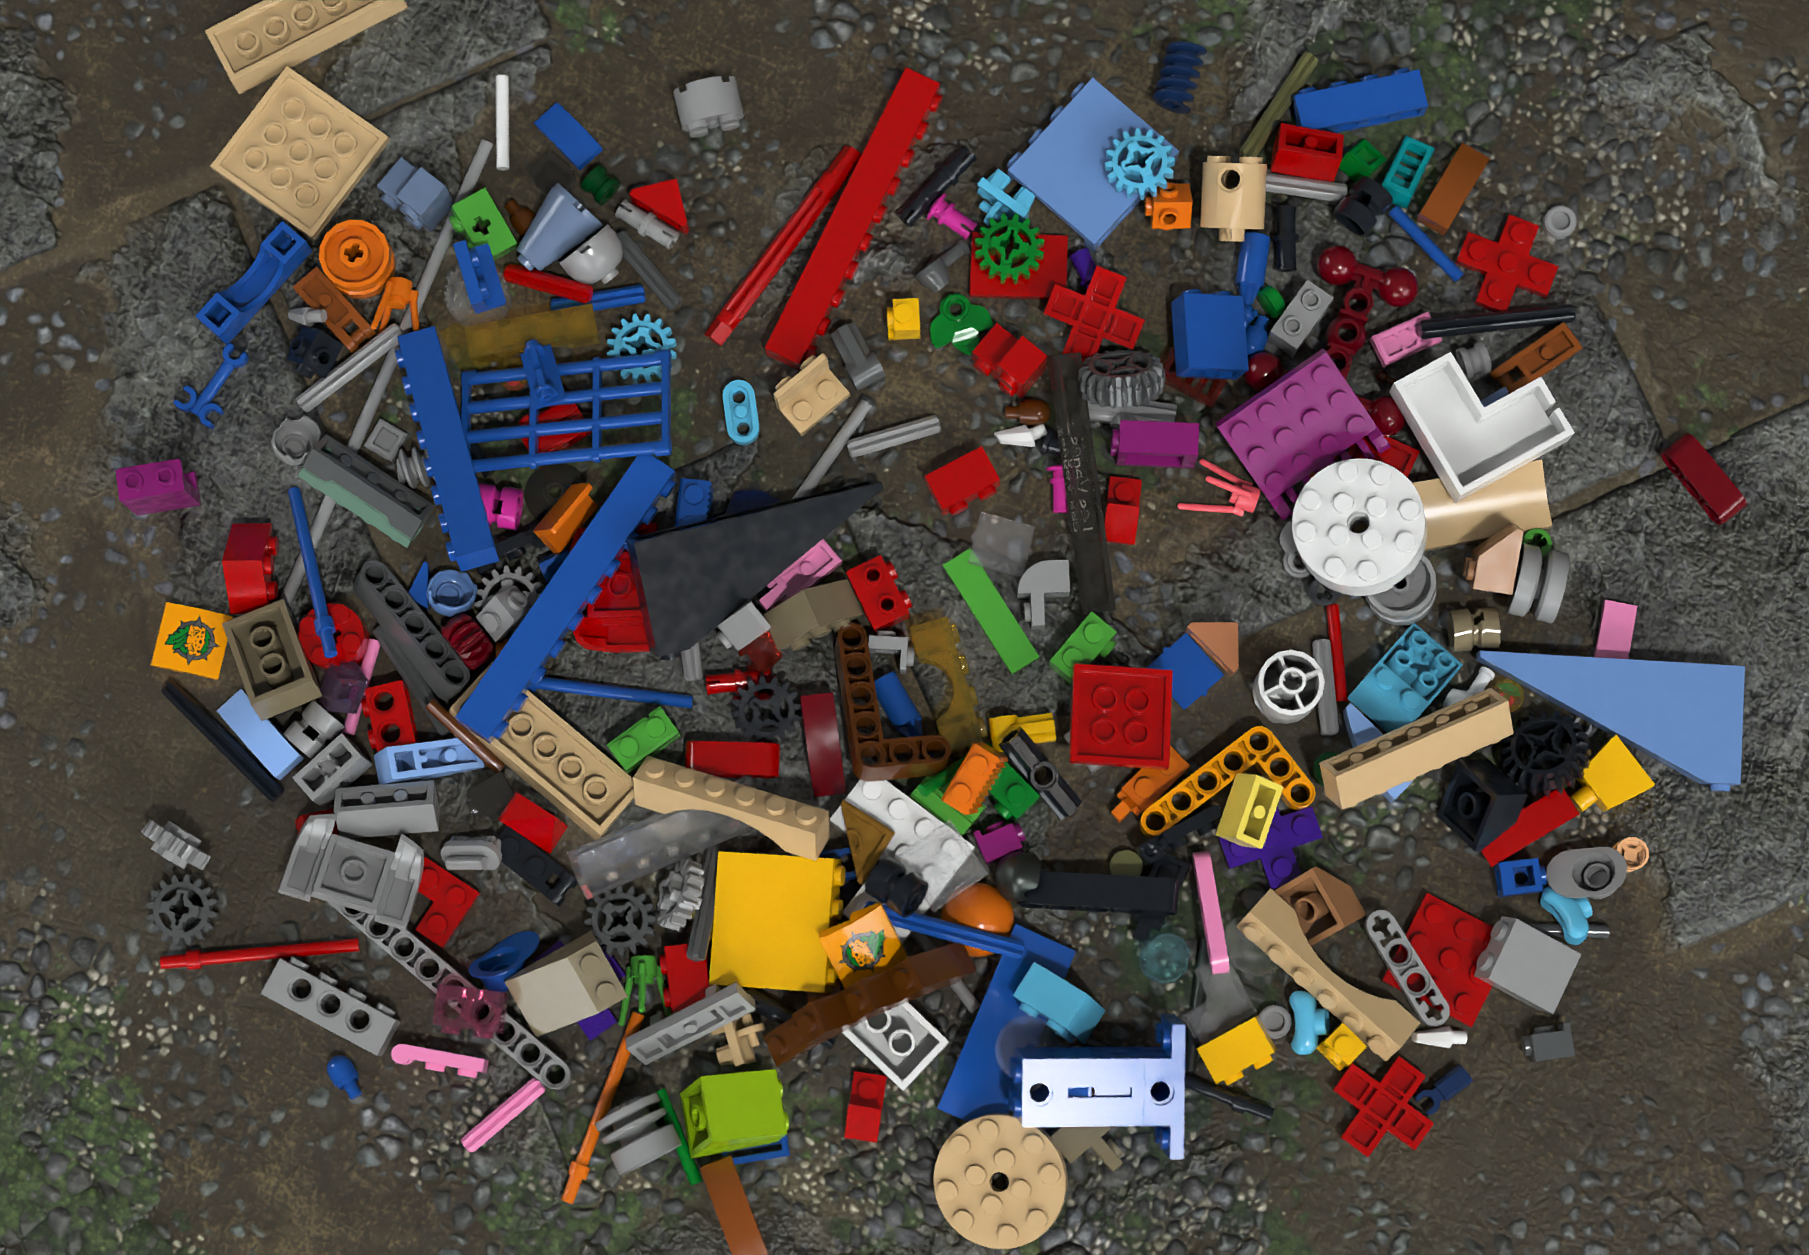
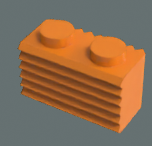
M974 742L941 800L964 815L979 813L978 808L982 807L981 802L985 801V796H989L988 791L992 790L991 785H994V780L998 779L997 774L1002 773L1001 768L1005 767L1004 762H1008L1007 756L983 742Z

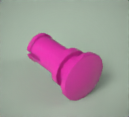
M942 194L930 207L926 219L929 221L934 216L938 219L937 223L939 225L945 224L963 237L964 240H967L971 233L964 229L961 224H964L973 231L978 223L954 208L956 204L953 202L951 204L947 203L944 200L947 194Z
M1066 464L1046 467V471L1053 472V478L1050 479V484H1053V513H1074L1072 484H1075V479L1071 477V472L1079 470L1078 467L1072 468L1069 464H1067L1069 468H1067Z

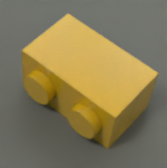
M1257 1015L1197 1048V1051L1215 1083L1218 1084L1224 1080L1228 1086L1244 1077L1241 1070L1252 1064L1257 1070L1272 1062L1271 1054L1276 1052L1277 1049Z

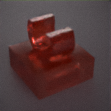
M768 631L743 647L738 653L739 656L748 654L752 663L747 669L749 671L757 669L759 673L770 670L783 657Z

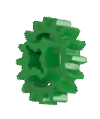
M1005 213L1001 214V222L999 223L993 218L989 219L990 229L981 227L980 234L983 238L975 239V246L982 248L975 251V259H983L979 264L980 270L989 268L988 278L993 279L996 275H999L1001 284L1006 282L1007 277H1011L1013 283L1017 284L1018 276L1020 275L1028 280L1030 278L1029 269L1038 271L1039 264L1036 260H1042L1044 257V252L1038 250L1044 246V239H1036L1040 229L1036 227L1030 230V219L1027 218L1023 223H1020L1018 214H1014L1012 220H1007ZM1007 230V232L999 237L994 236L1000 231ZM1019 232L1028 239L1029 243L1022 241ZM1013 238L1014 249L1009 254L1008 260H1006L1005 249L1010 244V239ZM988 252H990V255L997 257L1000 266L991 259ZM1019 261L1025 262L1018 267L1012 268Z

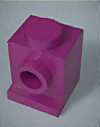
M1003 821L987 827L985 829L987 834L983 836L980 830L973 832V837L986 866L1001 860L1007 854L1022 851L1023 846L1021 842L1026 840L1019 822L1006 826Z

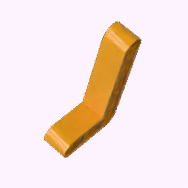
M1255 726L1148 807L1140 818L1139 827L1146 837L1152 839L1157 837L1162 832L1179 824L1231 784L1235 779L1236 773L1244 774L1254 765L1265 779L1284 786L1280 798L1292 810L1299 811L1307 808L1315 798V788L1274 734L1266 727ZM1253 735L1263 736L1267 742L1266 749L1262 751L1254 750L1250 745V737ZM1236 755L1241 761L1240 769L1236 771L1227 769L1224 765L1225 756ZM1282 761L1287 767L1286 775L1283 777L1275 776L1270 770L1271 762ZM1203 774L1212 776L1215 780V788L1210 791L1203 790L1198 785V777ZM1295 786L1303 787L1307 792V801L1303 803L1295 802L1291 797V789ZM1177 794L1185 795L1189 800V808L1184 811L1175 809L1172 805V797ZM1151 814L1159 815L1164 821L1163 828L1158 831L1149 829L1146 825L1147 816Z

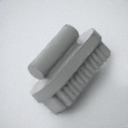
M494 835L485 837L452 836L442 847L441 858L447 870H494L498 868L502 860L501 840L499 838L496 839Z

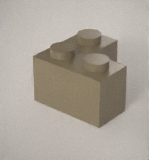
M848 579L803 589L763 614V617L771 626L769 631L778 650L791 647L792 651H798L811 644L809 639L812 637L813 639L820 638L830 633L832 629H834L835 633H838L841 626H844L843 628L851 626L848 623H852L853 620L863 615Z

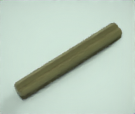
M1309 52L1303 53L1239 152L1241 157H1257L1292 104L1294 95L1298 94L1317 66L1318 58Z

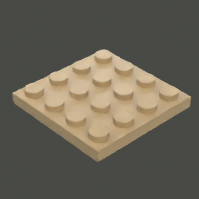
M286 66L210 167L306 236L315 240L389 143L390 139L383 132Z

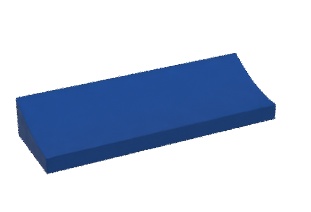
M1015 924L1010 938L1024 943L1023 954L1019 959L1002 955L937 1109L966 1122L986 1114H1008L1009 1090H1014L1013 1077L1009 1076V1058L1015 1057V1048L1036 1047L1047 1019L1040 1014L1035 1019L1020 1010L1019 1007L1022 1003L1013 996L1030 967L1036 962L1060 978L1065 979L1076 953L1075 950L1018 924Z

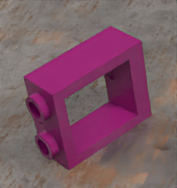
M1120 420L1118 430L1113 429L1110 455L1116 456V465L1194 469L1198 457L1199 423Z

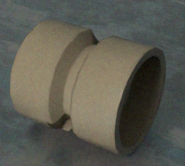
M1495 606L1476 608L1474 613H1470L1468 609L1448 611L1447 630L1452 652L1471 651L1473 646H1477L1480 650L1498 649L1500 647V621Z

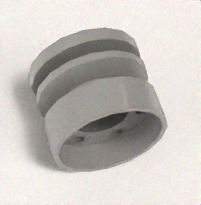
M657 1093L649 1096L635 1097L613 1108L603 1119L595 1123L598 1132L611 1127L614 1129L613 1133L602 1139L604 1144L620 1141L622 1145L610 1156L620 1176L638 1169L682 1145L672 1124L659 1128L655 1124L657 1120L666 1114L665 1108L652 1113L648 1110V1108L660 1102Z

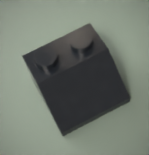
M1489 759L1458 760L1436 816L1475 852H1479L1517 822L1528 794Z

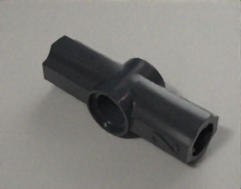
M1021 727L1010 731L1002 738L998 746L1021 772L1024 780L1035 789L1059 820L1071 816L1078 810L1082 801L1058 773L1056 766L1048 761ZM1045 766V777L1040 781H1035V771L1037 768Z

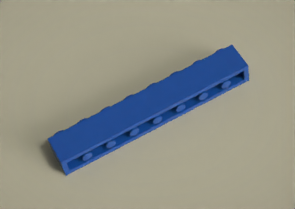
M435 326L397 336L400 349L395 350V355L399 368H406L407 376L402 377L403 385L407 396L413 395L415 402L409 404L410 412L414 423L420 421L422 429L416 431L421 450L427 449L429 455L428 458L423 459L428 478L434 476L436 485L431 486L435 505H442L444 512L438 514L443 534L449 532L451 541L445 543L451 562L457 560L461 572L498 562L499 558Z

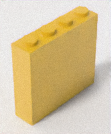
M718 851L709 984L730 986L737 982L741 987L821 993L833 992V986H837L839 976L819 940V932L836 926L838 919H841L843 915V901L839 899L840 886H843L845 883L846 871L845 867L841 866L842 859L818 858L815 861L801 856Z

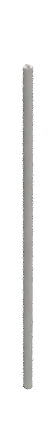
M481 140L453 204L472 194L493 146L489 141ZM448 217L415 290L419 292L417 300L418 315L455 233ZM410 303L399 326L404 334L411 333L413 329ZM399 343L388 351L346 446L356 454L359 452L398 363L395 350L400 349ZM326 494L310 528L314 552L336 504L335 500ZM301 551L279 599H284L289 609L305 574Z

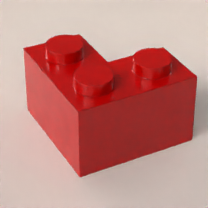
M996 323L972 351V360L975 361L973 366L982 375L988 377L990 374L999 381L997 385L1004 393L1010 397H1013L1015 394L1022 399L1046 371L1047 355L1023 335L1017 340Z
M237 523L231 526L222 558L230 614H247L278 599L277 581H272L271 574L274 572L273 556L279 553L278 536H273L271 523Z

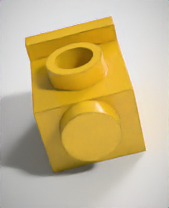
M919 298L893 299V307H887L888 340L920 339Z
M1341 1023L1318 1045L1317 1050L1340 1072L1345 1066H1349L1367 1046L1344 1023Z

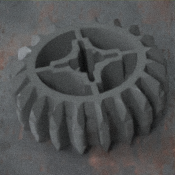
M1117 349L1111 352L1106 350L1103 354L1096 353L1093 357L1086 358L1085 362L1080 364L1077 382L1080 394L1090 404H1099L1102 408L1110 406L1112 409L1116 407H1123L1125 409L1128 406L1138 407L1139 404H1148L1150 400L1158 399V396L1163 393L1165 386V370H1163V363L1160 362V358L1153 357L1151 353H1143L1141 350L1131 351L1130 349L1126 351Z

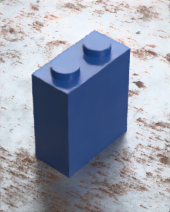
M1190 289L1183 291L1179 297L1171 302L1176 377L1236 380L1249 370L1243 296H1232L1228 291L1202 294L1200 290Z

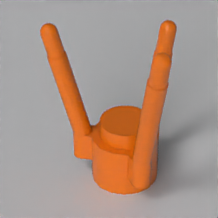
M391 277L386 282L384 294L371 324V329L375 330L381 320L377 335L387 328L392 309L403 310L409 303L413 332L419 330L417 306L419 292L412 290L413 283L410 280L402 277Z

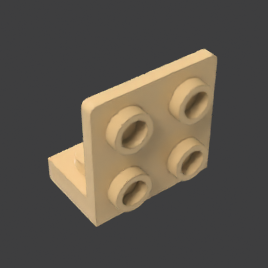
M824 353L818 357L813 355L804 361L800 366L801 371L793 378L787 376L781 380L775 387L777 391L773 394L776 408L801 437L850 397V392L830 371L828 358Z

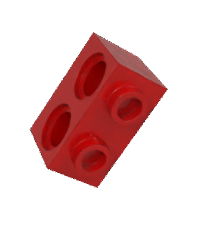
M403 680L364 689L366 698L361 699V705L365 718L370 717L372 729L368 730V738L372 749L377 748V752L386 747L420 743L408 686ZM385 695H391L394 700L392 707L387 711L379 710V700ZM391 727H399L400 737L398 740L392 743L386 742V731Z

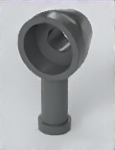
M959 240L952 249L918 273L915 278L921 285L933 293L938 292L951 282L947 268L962 256L970 253L968 246L965 242Z

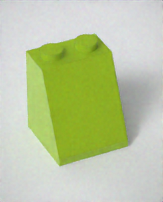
M776 1069L701 1076L680 1093L691 1158L775 1143L787 1135L789 1119L787 1113L783 1111L781 1101L783 1085L781 1080L777 1078Z

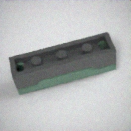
M327 434L312 448L303 468L298 474V477L306 481L311 487L320 490L335 500L337 504L355 513L366 523L373 525L388 535L393 541L402 544L406 548L421 532L435 505Z

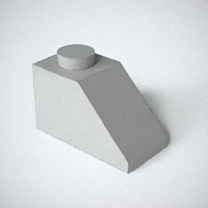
M747 601L717 626L719 632L715 635L727 650L733 647L736 651H739L768 631L771 626L753 603Z

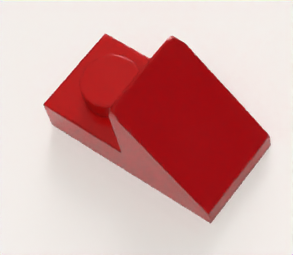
M1110 476L1102 542L1135 545L1142 480Z
M854 1071L844 1138L878 1142L887 1076Z

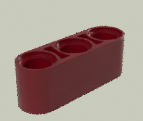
M1685 433L1661 452V458L1666 466L1708 517L1717 525H1723L1747 506L1742 493L1693 435Z

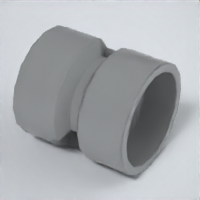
M312 700L301 712L302 720H294L284 731L283 735L304 754L313 759L326 748L325 742L327 740H334L345 726L315 700ZM309 725L320 733L315 740L304 733Z

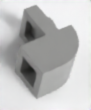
M1069 560L1038 562L1028 568L1021 577L1018 585L1017 599H1030V602H1024L1025 622H1031V631L1044 630L1045 628L1044 598L1069 597Z

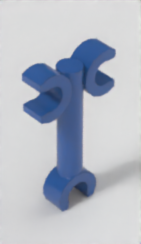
M231 343L223 349L224 361L200 396H198L193 388L185 386L183 389L191 395L190 401L182 404L175 399L173 402L182 412H191L199 417L201 423L208 429L215 427L207 420L210 412L215 411L222 416L224 414L222 408L215 403H211V401L234 368H242L249 359V356L243 352L238 359L232 360L231 354L234 352L235 347Z

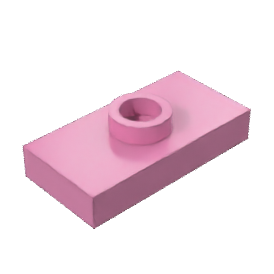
M1429 312L1376 334L1369 339L1383 368L1442 341L1441 337L1422 339L1419 335V323L1422 320L1432 319Z

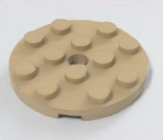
M1006 1113L982 1115L959 1127L942 1146L934 1169L935 1196L946 1220L966 1239L978 1245L994 1249L1020 1247L1044 1234L1058 1218L1068 1187V1176L1064 1158L1050 1135L1041 1127H1022L1016 1117ZM1002 1172L1006 1174L1009 1179V1186L1006 1190H1000L992 1186V1176L994 1173Z

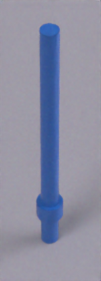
M293 487L288 490V496L316 616L314 620L315 632L321 639L324 656L332 658L337 655L333 635L336 632L334 620L328 613L301 490L298 487Z
M543 677L537 686L532 683L528 689L531 692H537V689L689 709H692L693 696L550 677Z

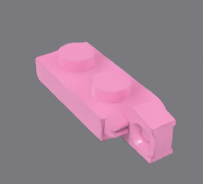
M822 539L767 585L770 591L759 599V604L766 612L770 611L801 590L817 585L840 566L842 560L826 541Z

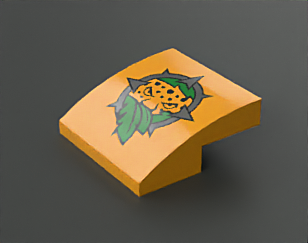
M166 602L150 665L179 673L185 672L218 680L228 641L222 623L232 620L233 616Z
M881 902L850 913L849 921L819 932V940L845 989L862 978L888 971L908 958V954Z

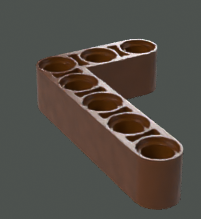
M848 623L851 626L846 628L841 626L837 634L834 653L854 774L860 780L871 782L934 776L947 767L951 753V746L946 738L940 735L883 739L867 634L865 629L856 623ZM844 641H853L857 645L849 646ZM849 670H858L862 674L853 675L849 672ZM862 699L867 704L860 705L855 703L853 700ZM866 728L871 734H862L857 729ZM935 752L939 754L941 758L934 759L930 757L927 753ZM903 755L907 757L909 761H899L895 758V756ZM871 758L876 764H867L862 759Z

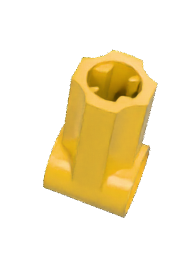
M1052 713L1025 717L1006 715L989 719L992 748L1000 753L1003 750L998 745L1002 738L1018 727L1025 731L1034 744L1056 741Z

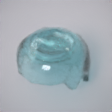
M1173 933L1155 934L1142 945L1139 955L1140 969L1145 977L1158 984L1173 983L1188 970V960L1191 954L1190 948L1185 940Z

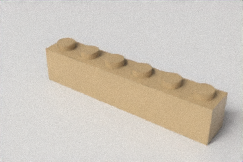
M1489 688L1320 762L1326 796L1342 810L1353 807L1363 800L1383 794L1390 788L1412 781L1417 776L1433 769H1439L1460 757L1469 756L1474 751L1487 745L1498 743L1501 739L1514 734L1508 700L1492 688Z

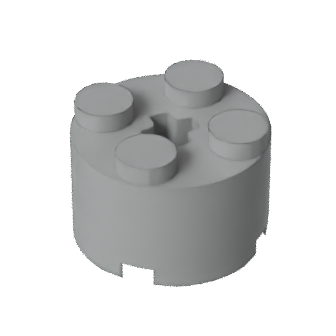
M721 76L704 78L687 83V90L680 93L679 87L673 91L681 128L683 131H688L691 138L705 136L709 134L708 129L721 127L722 131L740 127L739 120L744 117V112L735 77L729 76L730 82H723Z

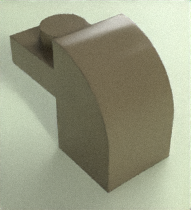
M1109 1126L1060 1127L1050 1136L1069 1164L1075 1161L1089 1147L1092 1148L1111 1172H1114L1123 1164L1119 1158L1123 1152L1110 1138L1106 1142L1101 1138L1111 1129Z

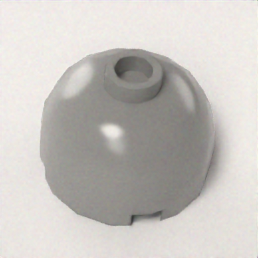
M606 224L599 232L564 257L559 264L577 282L591 285L601 280L605 285L619 273L616 267L623 258L622 242L613 228Z

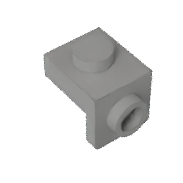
M513 586L496 594L476 618L493 640L497 642L503 639L521 619L525 618L532 605L516 586Z
M876 631V636L869 635L868 646L870 653L901 655L900 674H907V666H914L915 647L908 646V637H896V632Z

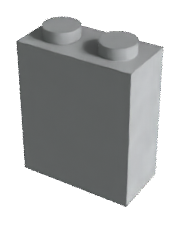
M1502 916L1500 921L1492 928L1491 940L1487 949L1481 953L1477 960V970L1474 976L1538 1011L1554 1014L1581 954L1517 918Z

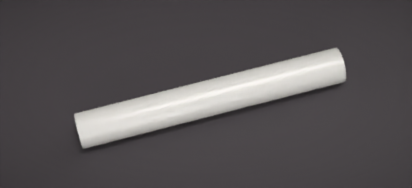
M507 75L496 76V159L498 170L509 169V83Z

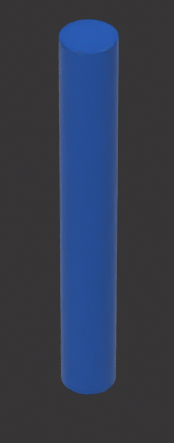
M1398 205L1389 212L1393 220L1455 283L1464 275L1463 271Z

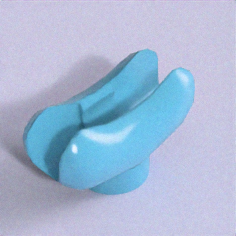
M1550 886L1544 888L1540 900L1541 907L1557 919L1563 929L1567 943L1574 946L1581 944L1589 932V923L1586 918L1593 914L1587 898L1563 897L1555 893Z
M1295 991L1289 998V1003L1295 1016V1034L1291 1042V1048L1296 1054L1308 1055L1317 1049L1319 1035H1329V1012L1326 1008L1317 1009L1316 998L1309 992Z

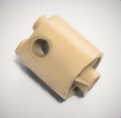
M1207 156V162H1203L1200 227L1219 228V241H1244L1245 229H1264L1267 164H1263V157H1239V163H1231V156ZM1234 170L1240 176V182L1235 188L1230 186L1228 181L1230 173Z

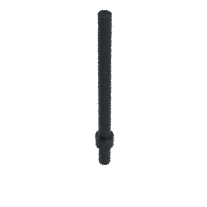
M1089 1036L1083 1047L1116 1046ZM1185 1074V1088L1232 1106L1231 1110L1244 1114V1112H1248L1265 1120H1271L1274 1108L1251 1100L1250 1095L1240 1091L1236 1094Z

